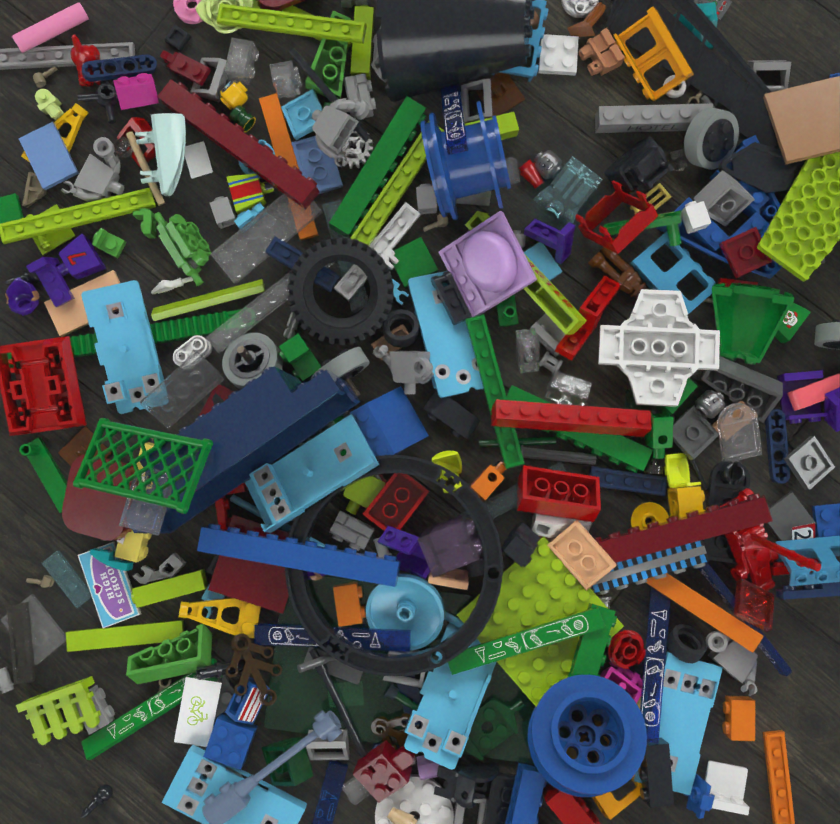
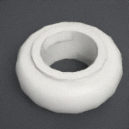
M675 75L666 78L663 86L673 80ZM684 81L678 85L679 90H670L666 95L670 98H679L686 91V82Z

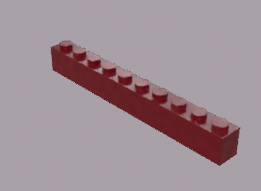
M171 79L157 96L165 107L176 114H183L188 124L306 210L320 193L316 186L317 183L312 178H305L297 167H290L287 160L279 155L277 157L267 145H260L258 143L259 140L255 136L245 134V130L240 125L230 123V119L225 114L221 113L219 115L210 103L204 104L196 93H189L187 91L188 88L181 82L177 84Z
M759 493L748 495L747 500L739 502V499L727 501V505L719 507L718 504L706 507L707 511L699 513L698 510L687 512L686 516L678 518V515L666 518L667 522L659 524L658 521L648 523L647 527L642 529L636 526L627 529V533L620 534V531L609 534V538L602 539L600 536L594 539L612 560L617 563L772 522L773 518L765 495L760 496Z

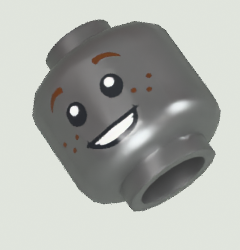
M547 150L544 153L541 151L534 159L537 171L545 179H554L563 168L561 166L562 160L551 150Z
M707 390L695 401V408L704 418H714L725 408L724 396L719 391Z

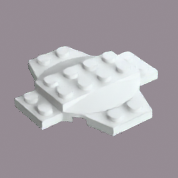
M641 289L629 319L624 321L621 326L600 325L598 364L617 365L628 376L636 405L677 407L686 381L697 370L717 371L719 369L720 330H700L696 324L693 325L688 319V312L681 291Z

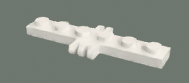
M406 202L369 246L377 251L390 270L394 268L389 262L390 260L394 264L399 262L394 257L395 252L392 249L420 217V213ZM353 264L334 289L350 301L368 278L361 268Z

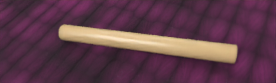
M133 131L126 133L142 171H151L140 146L136 143ZM156 182L148 183L158 206L165 204Z

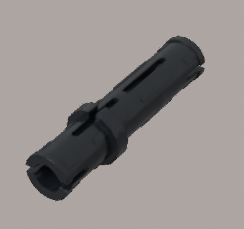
M244 659L240 660L238 663V672L243 671L245 665ZM231 661L226 663L214 662L213 665L197 667V679L221 678L222 675H226L225 670L230 666ZM229 668L228 672L229 674L235 673V670L233 668Z

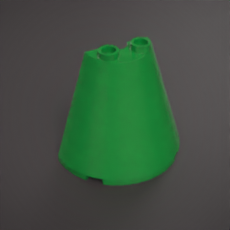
M725 283L713 285L712 297L716 328L720 330V356L731 361H736L737 358L745 359L744 362L747 364L760 363L793 304L794 296L788 292H785L784 295L779 294L780 290L754 284L731 283L729 287H725Z

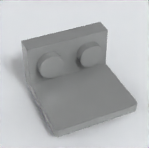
M545 313L528 331L556 357L559 354L555 352L556 346L565 334Z

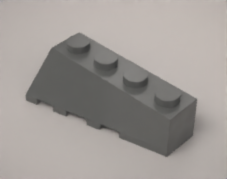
M719 356V369L717 371L702 370L701 380L720 393L726 394L732 402L738 403L743 401L762 423L783 396V382Z

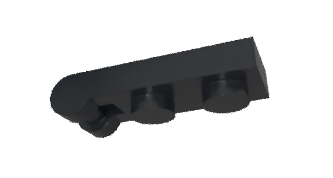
M450 271L444 272L442 276L431 278V283L436 289L453 325L472 317ZM446 282L448 286L443 287L442 283Z

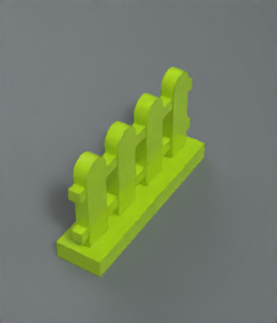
M92 676L28 698L16 705L18 713L27 710L28 714L25 716L27 720L30 719L34 729L33 738H37L41 745L50 742V733L52 732L56 739H62L67 735V727H69L73 734H77L83 730L82 722L84 721L89 728L99 725L101 712L100 710L96 711L92 700L94 693L93 691L89 692L88 689L89 686L95 683ZM76 702L79 703L83 716L81 717L75 704ZM59 708H62L67 722L63 721ZM45 713H46V716H47L48 721H49V724H50V727H49V728H48V726H47V723H46L45 718H44V715H43V714H45Z

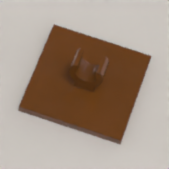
M499 72L489 78L491 80L492 116L502 115L525 100L509 74ZM474 90L484 104L483 90Z
M85 426L58 454L72 466L77 457L86 454L93 437V432ZM103 443L101 444L102 451L106 450L107 447ZM112 452L106 454L105 458H108Z

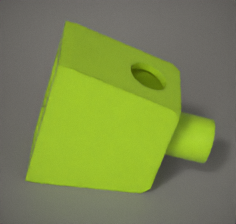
M372 476L347 487L343 496L350 499L345 510L356 515L360 505L368 508L386 483Z

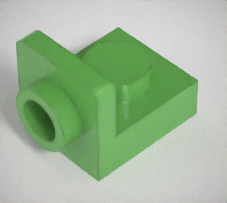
M145 208L133 211V216L136 219L143 220L141 221V231L148 238H156L157 221L153 217L154 213L150 209Z
M100 228L99 232H96L93 237L92 245L118 259L127 242Z

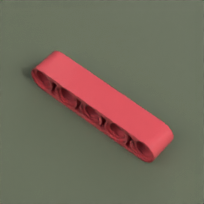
M840 373L788 392L787 395L793 410H800L824 401L826 393L840 387Z

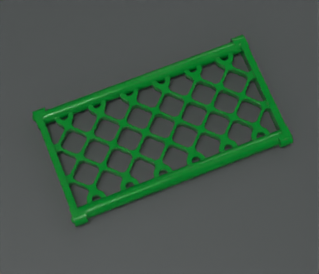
M100 418L73 481V486L80 489L85 487L176 509L179 513L186 514L209 452L213 446V441L205 438L200 440L145 429ZM119 431L122 438L114 444L112 438ZM133 435H138V442L130 447L129 439ZM150 438H153L155 445L146 451L145 443ZM109 440V448L102 451L101 444ZM166 442H171V450L163 454L161 447ZM125 443L126 450L118 455L117 447ZM183 445L188 446L189 452L180 458L178 454L179 449ZM141 446L142 454L134 459L133 451ZM201 449L198 460H196L195 454ZM158 450L159 457L151 462L149 455ZM113 451L114 458L106 463L105 455ZM174 453L176 461L168 466L166 458ZM129 454L130 462L122 467L121 459ZM192 457L193 465L185 470L183 462ZM101 458L102 466L94 471L93 463ZM145 458L147 465L139 470L137 463ZM162 461L163 470L155 474L154 466ZM117 462L118 470L110 474L109 467ZM179 465L181 473L172 478L171 469ZM133 466L134 474L126 478V469ZM150 469L151 477L143 482L141 475ZM105 470L106 478L101 483L97 482V475ZM191 471H193V473H192V475H191V478H190V481H189V479H188V473H190ZM121 473L122 482L118 486H113V478ZM167 473L168 481L160 486L158 478ZM137 477L139 485L134 490H130V481ZM184 477L186 481L185 486L177 490L175 482ZM154 481L156 489L151 494H146V486ZM171 485L173 493L168 499L163 498V490ZM185 491L182 502H180V494Z

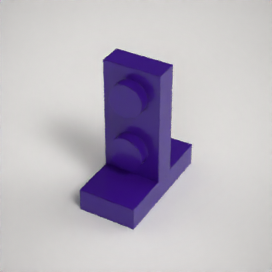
M534 219L524 229V235L555 249V262L562 264L571 254L575 225L568 222L560 231Z
M42 257L26 267L30 273L37 274L54 306L60 307L75 299L57 268L61 264L58 258Z

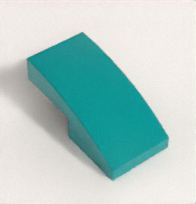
M100 548L90 549V554L107 566L122 571H129L133 568L134 562L115 559V551Z

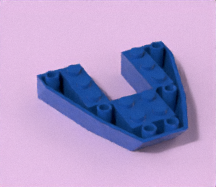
M731 162L726 165L727 168L733 170ZM719 170L710 177L711 180L720 173ZM737 180L755 199L743 210L749 218L730 237L711 218V224L707 228L687 234L682 220L681 223H678L681 242L710 257L729 264L719 244L754 227H757L762 238L780 207L774 193H764ZM688 197L675 211H682L685 205L693 200ZM666 226L656 228L663 233L667 231ZM773 260V262L752 272L771 279L782 266Z

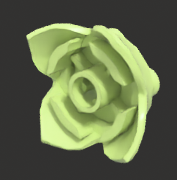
M201 0L195 8L205 23L213 26L219 33L228 34L242 28L218 25L216 21L220 3L253 7V0Z

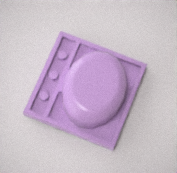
M502 211L497 212L439 251L472 317L481 315L537 281Z

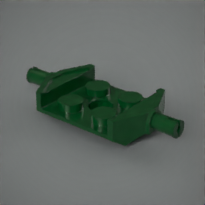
M493 698L479 708L463 752L483 760L484 755L512 734H517L515 714L525 706L520 699L510 706ZM490 722L493 725L492 730L489 732L483 731L481 728L483 723Z

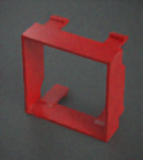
M613 180L611 182L616 191L611 195H605L586 213L585 220L578 214L575 215L576 221L580 222L578 227L584 237L619 254L658 217L654 206L647 202L646 194L637 191L638 198L623 192L621 189L622 185ZM622 202L642 210L619 230L618 237L612 240L607 228L601 225L599 226V232L604 237L592 231Z

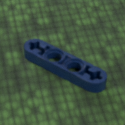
M151 55L88 61L82 65V75L87 81L94 82L118 79L124 76L135 77L141 73L153 74L156 71L157 61ZM146 61H148L149 64H151V68H148L147 65H145ZM131 63L135 68L132 71H127L124 68V64ZM107 65H112L116 71L108 73L104 68ZM88 68H92V71H94L93 75H90Z
M773 409L765 419L769 476L774 483L783 484L790 478V468L784 460L789 455L786 418L782 410ZM774 414L775 416H779V419L776 420V425L775 420L771 419V416H773ZM779 425H780V428H774V429L771 428V426H779ZM775 431L781 434L779 442H775L772 439V434ZM777 450L783 454L781 461L774 459V453ZM775 464H783V467H775ZM780 470V473H783L784 477H776V473H779Z

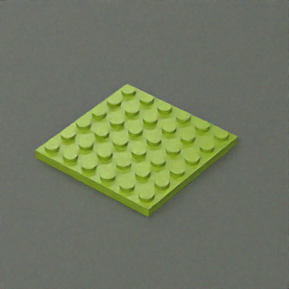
M543 536L537 542L538 546L530 556L532 560L527 566L520 567L514 562L503 572L497 604L491 618L477 639L480 643H484L586 611L589 603L607 609L608 607L591 588L587 591L562 561L548 547L549 541ZM480 594L457 614L463 623L474 609ZM618 619L614 628L611 627L609 633L611 638L624 627ZM579 636L497 662L537 707L540 699L549 688L568 677Z

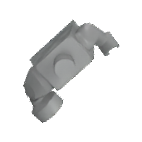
M347 98L338 99L331 103L330 106H325L322 111L317 109L312 114V119L315 121L312 130L316 133L315 138L318 148L328 157H333L335 164L339 167H342L338 162L339 157H342L345 161H347V158L344 155H338L336 152L340 153L359 122L353 117L359 120L364 119L370 110L368 103L360 98L354 101L346 100Z
M106 137L98 138L93 144V149L99 157L104 158L106 164L92 154H89L74 185L70 181L64 182V184L70 187L69 191L61 189L64 194L71 192L73 196L91 202L108 198L112 192L117 195L123 193L124 185L118 183L120 179V160L118 156L115 157L114 144Z
M386 345L377 346L373 350L374 355L377 358H382L389 366L393 375V381L404 383V394H416V383H427L434 375L432 372L433 365L429 362L430 352L390 351V353H387L388 347Z
M720 631L709 633L706 637V645L712 651L708 656L723 667L734 679L745 683V685L741 686L742 692L749 690V696L754 695L757 692L755 677L758 655L755 652H750Z

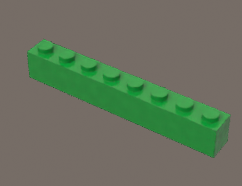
M406 96L330 220V229L348 238L354 234L358 228V222L360 219L363 220L369 210L367 208L369 204H374L379 194H377V191L380 187L384 188L388 181L386 176L389 172L393 173L398 164L396 162L399 156L403 157L408 147L405 145L408 140L412 142L417 133L415 131L418 125L421 126V121L426 119V115H424L426 107Z
M513 385L510 386L506 394L507 400L550 403ZM542 430L547 433L553 431L557 433L556 437L565 441L568 438L574 441L573 445L579 448L592 449L591 453L599 457L603 454L609 457L608 461L617 465L622 463L627 466V470L634 473L644 471L653 451L622 435Z

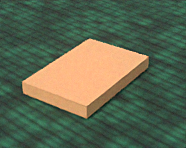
M575 520L548 544V547L586 591L617 566L578 520Z

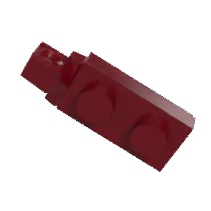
M163 50L160 55L164 62L168 63L167 67L172 72L200 86H203L211 72L209 67L181 53L174 52L172 55Z

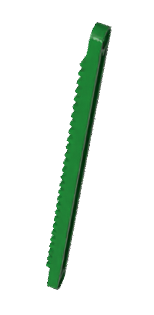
M240 309L162 321L161 323L156 322L150 324L154 343L160 344L190 339L196 335L203 337L250 329L256 325L257 316L250 309ZM245 314L252 315V321L248 324L242 321V317ZM96 333L79 335L77 337L72 336L70 338L74 358L97 354L94 343H98ZM7 353L8 360L12 359L11 353ZM59 354L55 355L56 361L60 360ZM20 361L16 362L17 367H21ZM9 364L10 368H14L13 364Z

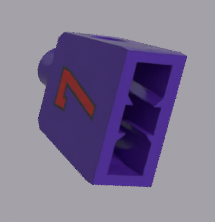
M84 234L79 235L59 252L63 263L58 265L57 268L62 277L70 273L74 278L81 279L106 269L91 241Z

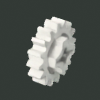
M353 131L340 153L336 152L338 155L346 156L347 161L339 157L338 162L342 161V166L344 167L349 164L350 169L355 164L357 168H360L359 163L362 162L365 165V159H368L371 155L370 153L373 152V147H371L373 141L369 139L365 142L356 131ZM365 144V151L364 153H362L361 149L364 147Z

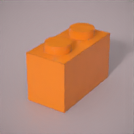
M358 582L334 585L333 591L338 626L361 624L363 618H366L365 606H361L360 598H363L362 586H358Z
M725 696V702H723V712L725 714V721L722 725L723 733L733 741H755V700L749 696Z

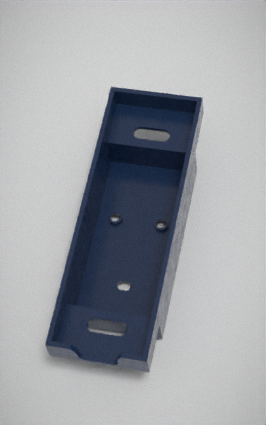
M275 366L269 367L257 379L249 380L243 389L232 392L223 403L215 404L210 412L198 416L193 424L185 426L178 431L179 434L177 435L200 440L205 438L213 441V446L209 452L186 514L179 513L176 509L139 500L131 502L122 513L134 533H172L250 479V473L266 463L272 464L357 405L360 400L348 382L327 369L325 371H318L314 374L312 380L302 383L300 379ZM166 442L161 447L163 454L171 450V442ZM183 445L179 449L178 454L180 458L189 452L188 446ZM201 449L195 454L196 460H198ZM158 450L149 455L151 462L159 457ZM174 453L166 458L168 466L176 461ZM192 457L183 462L185 470L193 465ZM146 459L140 460L141 465L145 467L147 465ZM162 461L154 466L155 474L163 470ZM179 465L171 469L172 478L181 473ZM149 469V470L146 471V473H147L148 477L150 478V477H151V472H150V469ZM191 471L190 473H188V479H189V481H190V478H191V475H192L193 471ZM167 473L158 478L160 486L168 481ZM184 477L175 482L177 490L186 484ZM154 481L152 483L155 488L148 490L146 494H151L156 489ZM171 485L163 490V498L168 499L173 493ZM185 491L180 494V502H182Z

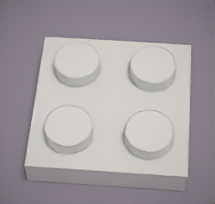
M544 34L543 39H540L542 50L539 57L538 73L575 76L577 73L579 37Z

